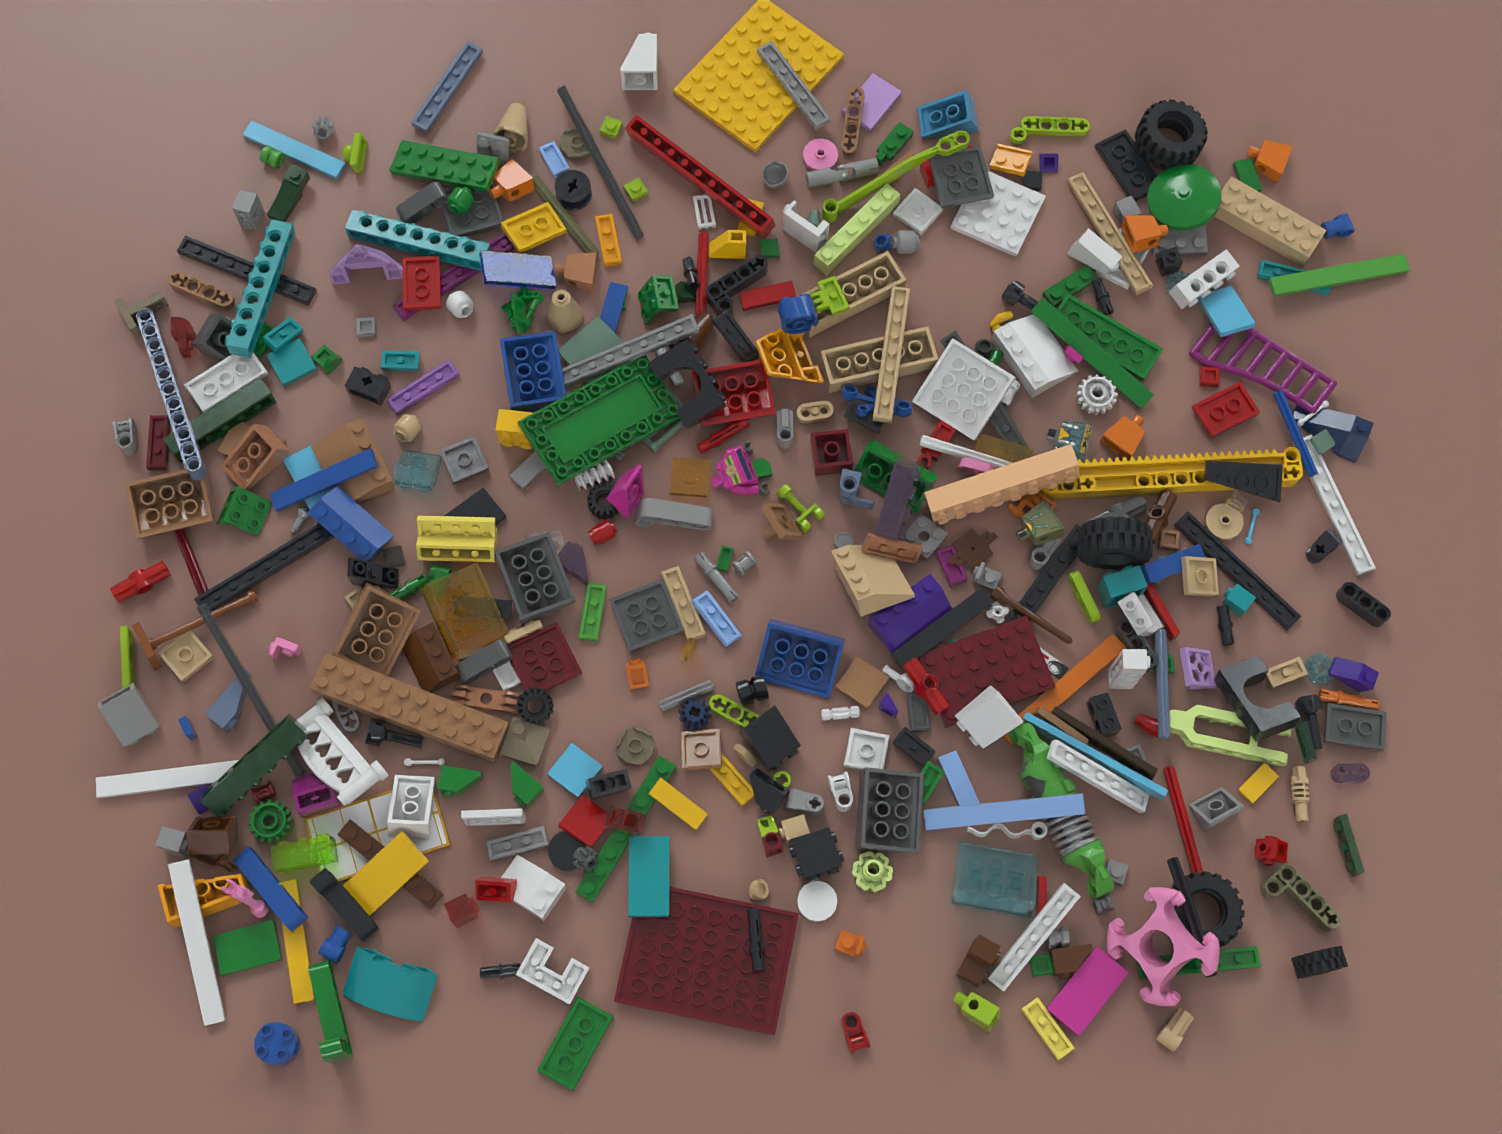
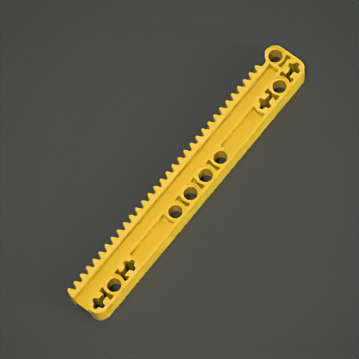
M1288 447L1283 453H1277L1275 449L1269 453L1268 449H1266L1263 454L1261 450H1258L1256 454L1251 450L1249 454L1243 451L1240 455L1238 451H1235L1234 455H1232L1228 451L1226 456L1223 452H1220L1218 456L1216 452H1213L1210 457L1207 452L1203 457L1201 453H1198L1196 458L1191 453L1189 457L1183 454L1181 458L1178 454L1174 458L1169 454L1166 459L1163 455L1159 459H1157L1156 455H1153L1151 460L1148 456L1144 460H1142L1141 456H1138L1136 461L1133 456L1130 457L1129 461H1127L1126 457H1123L1122 461L1116 457L1114 462L1111 458H1108L1107 462L1101 458L1099 463L1095 458H1093L1092 463L1088 459L1084 463H1082L1081 459H1078L1079 478L1071 483H1060L1058 487L1050 490L1047 488L1042 489L1040 492L1053 500L1160 494L1164 490H1170L1172 493L1236 490L1204 480L1205 461L1283 465L1282 487H1292L1302 478L1303 468L1300 452L1295 447ZM1286 456H1290L1293 461L1288 460ZM1195 478L1201 479L1203 483H1198ZM1176 479L1182 480L1184 484H1179ZM1157 480H1162L1165 485L1159 484ZM1139 481L1145 482L1147 486L1140 485ZM1064 485H1069L1072 490H1066Z

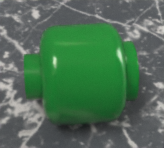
M456 187L447 199L448 207L458 215L467 213L474 203L472 191L467 187Z

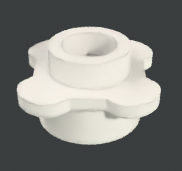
M996 601L992 604V608L987 611L986 615L988 618L1001 624L1004 622L1005 615L1009 613L1008 607L1001 606Z

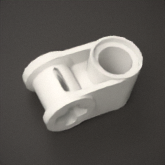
M847 771L842 775L827 776L836 809L840 812L849 811L853 804V795ZM845 797L849 800V803L842 805L838 800Z

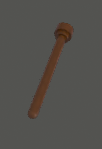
M997 585L990 597L995 602H1004L1022 615H1027L1028 619L1066 644L1072 643L1073 640L1070 636L1007 596L1004 588Z

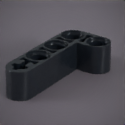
M757 255L707 287V302L717 316L725 311L721 309L722 307H728L729 313L733 315V301L731 297L767 274V258L763 255ZM726 284H733V286L728 287ZM712 293L719 294L718 296H711Z
M327 868L321 870L309 881L362 942H365L379 929L376 923Z

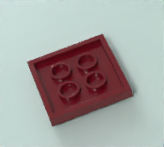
M557 622L507 645L513 657L511 663L526 691L530 687H539L548 691L582 674Z

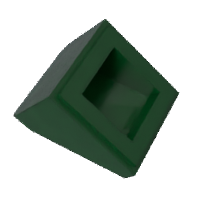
M680 281L675 285L678 303L695 302L696 290H693V287L690 290L688 282Z

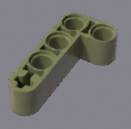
M1284 865L1262 883L1260 892L1263 897L1273 899L1285 891L1322 930L1330 931L1340 925L1341 916L1293 866ZM1282 871H1286L1289 874V880L1282 877ZM1268 884H1272L1275 887V893H1271L1268 890ZM1296 886L1303 888V895L1296 891ZM1311 901H1315L1318 904V910H1314L1311 907ZM1328 917H1330V918L1332 919V920L1330 921L1331 924H1328V922H1327V921H1328Z

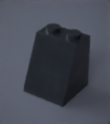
M775 705L739 732L767 771L770 768L773 771L783 764L782 759L786 756L789 759L798 753L797 748L801 746Z

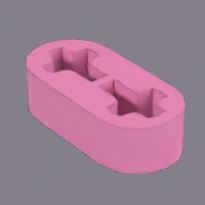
M960 458L957 468L960 471L978 475L993 470L994 466L970 458Z

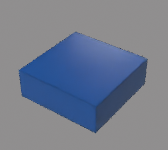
M186 716L180 718L179 722L186 737L190 740L198 738L191 721Z

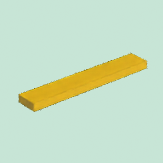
M294 879L280 882L279 885L282 884L301 907L298 881ZM282 922L293 1002L296 1005L314 1001L315 996L308 970L310 960L304 922L293 932Z

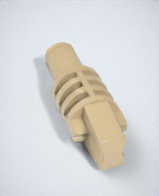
M1296 766L1292 768V777L1290 778L1292 802L1295 805L1296 822L1309 821L1307 804L1310 802L1308 792L1309 781L1308 777H1306L1305 767Z

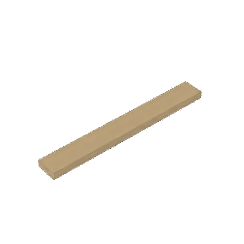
M1084 172L1068 178L1067 183L1101 239L1122 256L1118 261L1120 263L1119 268L1135 295L1152 289V282L1134 253H1131L1126 240Z
M892 286L873 421L892 422L910 288Z

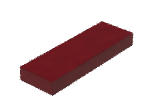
M150 415L147 470H167L168 445L163 438L167 437L170 432L168 415Z

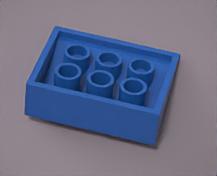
M555 331L500 339L511 410L532 413L566 396Z
M770 619L755 676L762 674L766 682L830 698L845 638Z

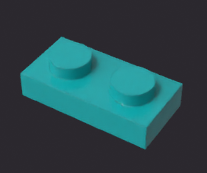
M289 317L264 335L263 341L273 351L277 352L302 334L304 328L293 318Z
M382 350L381 370L419 371V351Z

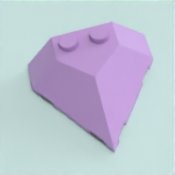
M356 244L329 272V278L332 284L350 283L351 269L383 267L387 280L403 279V267L382 251Z

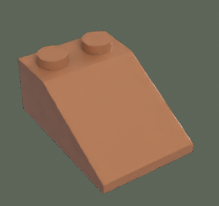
M253 424L221 467L239 487L249 490L275 469L290 450L268 426Z

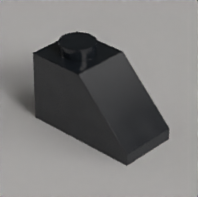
M756 768L750 774L755 801L763 811L773 814L780 807L789 789Z

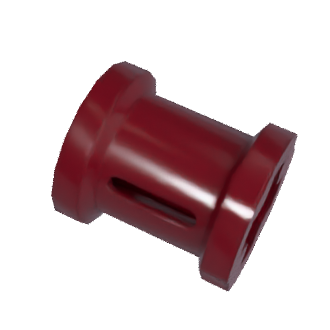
M268 781L266 785L259 788H251L253 797L258 805H260L261 801L268 798L277 797L271 781Z

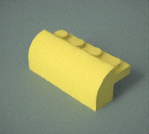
M417 517V560L495 562L496 556L494 551L497 550L495 518Z

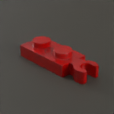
M940 420L930 437L949 443L956 429ZM922 447L921 452L924 454L919 456L917 464L919 465L923 460L927 461L928 464L925 469L928 470L931 467L932 459L937 461L942 452Z

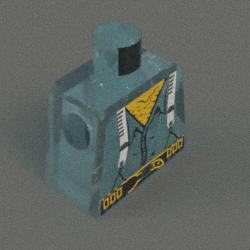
M1062 421L1059 430L1048 429L1046 439L1057 441L1055 449L1072 444L1077 460L1081 459L1083 463L1093 424Z

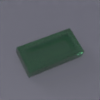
M1301 721L1294 729L1305 764L1316 760L1317 756L1307 721Z

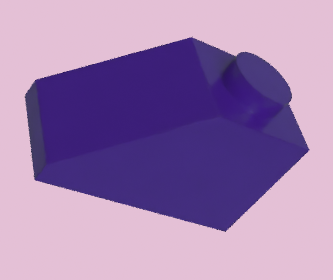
M1334 657L1328 675L1358 692L1373 690L1379 672L1364 663Z

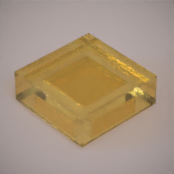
M691 637L688 639L680 652L682 660L688 661L696 648V640Z

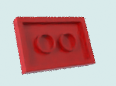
M440 257L402 258L404 311L441 309Z
M1241 381L1191 407L1210 438L1260 413Z

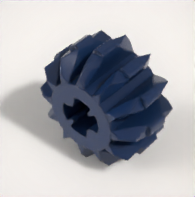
M699 697L695 698V702L688 698V704L682 702L681 706L683 709L678 710V714L682 715L679 717V721L684 722L685 728L691 725V731H694L695 726L702 730V724L707 726L709 724L707 719L712 717L708 713L711 707L705 706V700L699 703ZM692 711L698 713V717L692 715Z

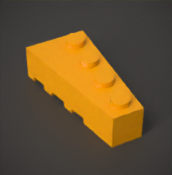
M241 874L214 877V879L195 880L202 916L206 917L242 903L221 890V886L226 889L230 886L226 879H230L236 882L237 885L244 886L250 890L248 881ZM157 885L167 922L174 928L182 926L173 885Z

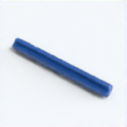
M1277 391L1273 394L1294 445L1300 452L1301 461L1309 477H1313L1318 474V471L1283 391Z

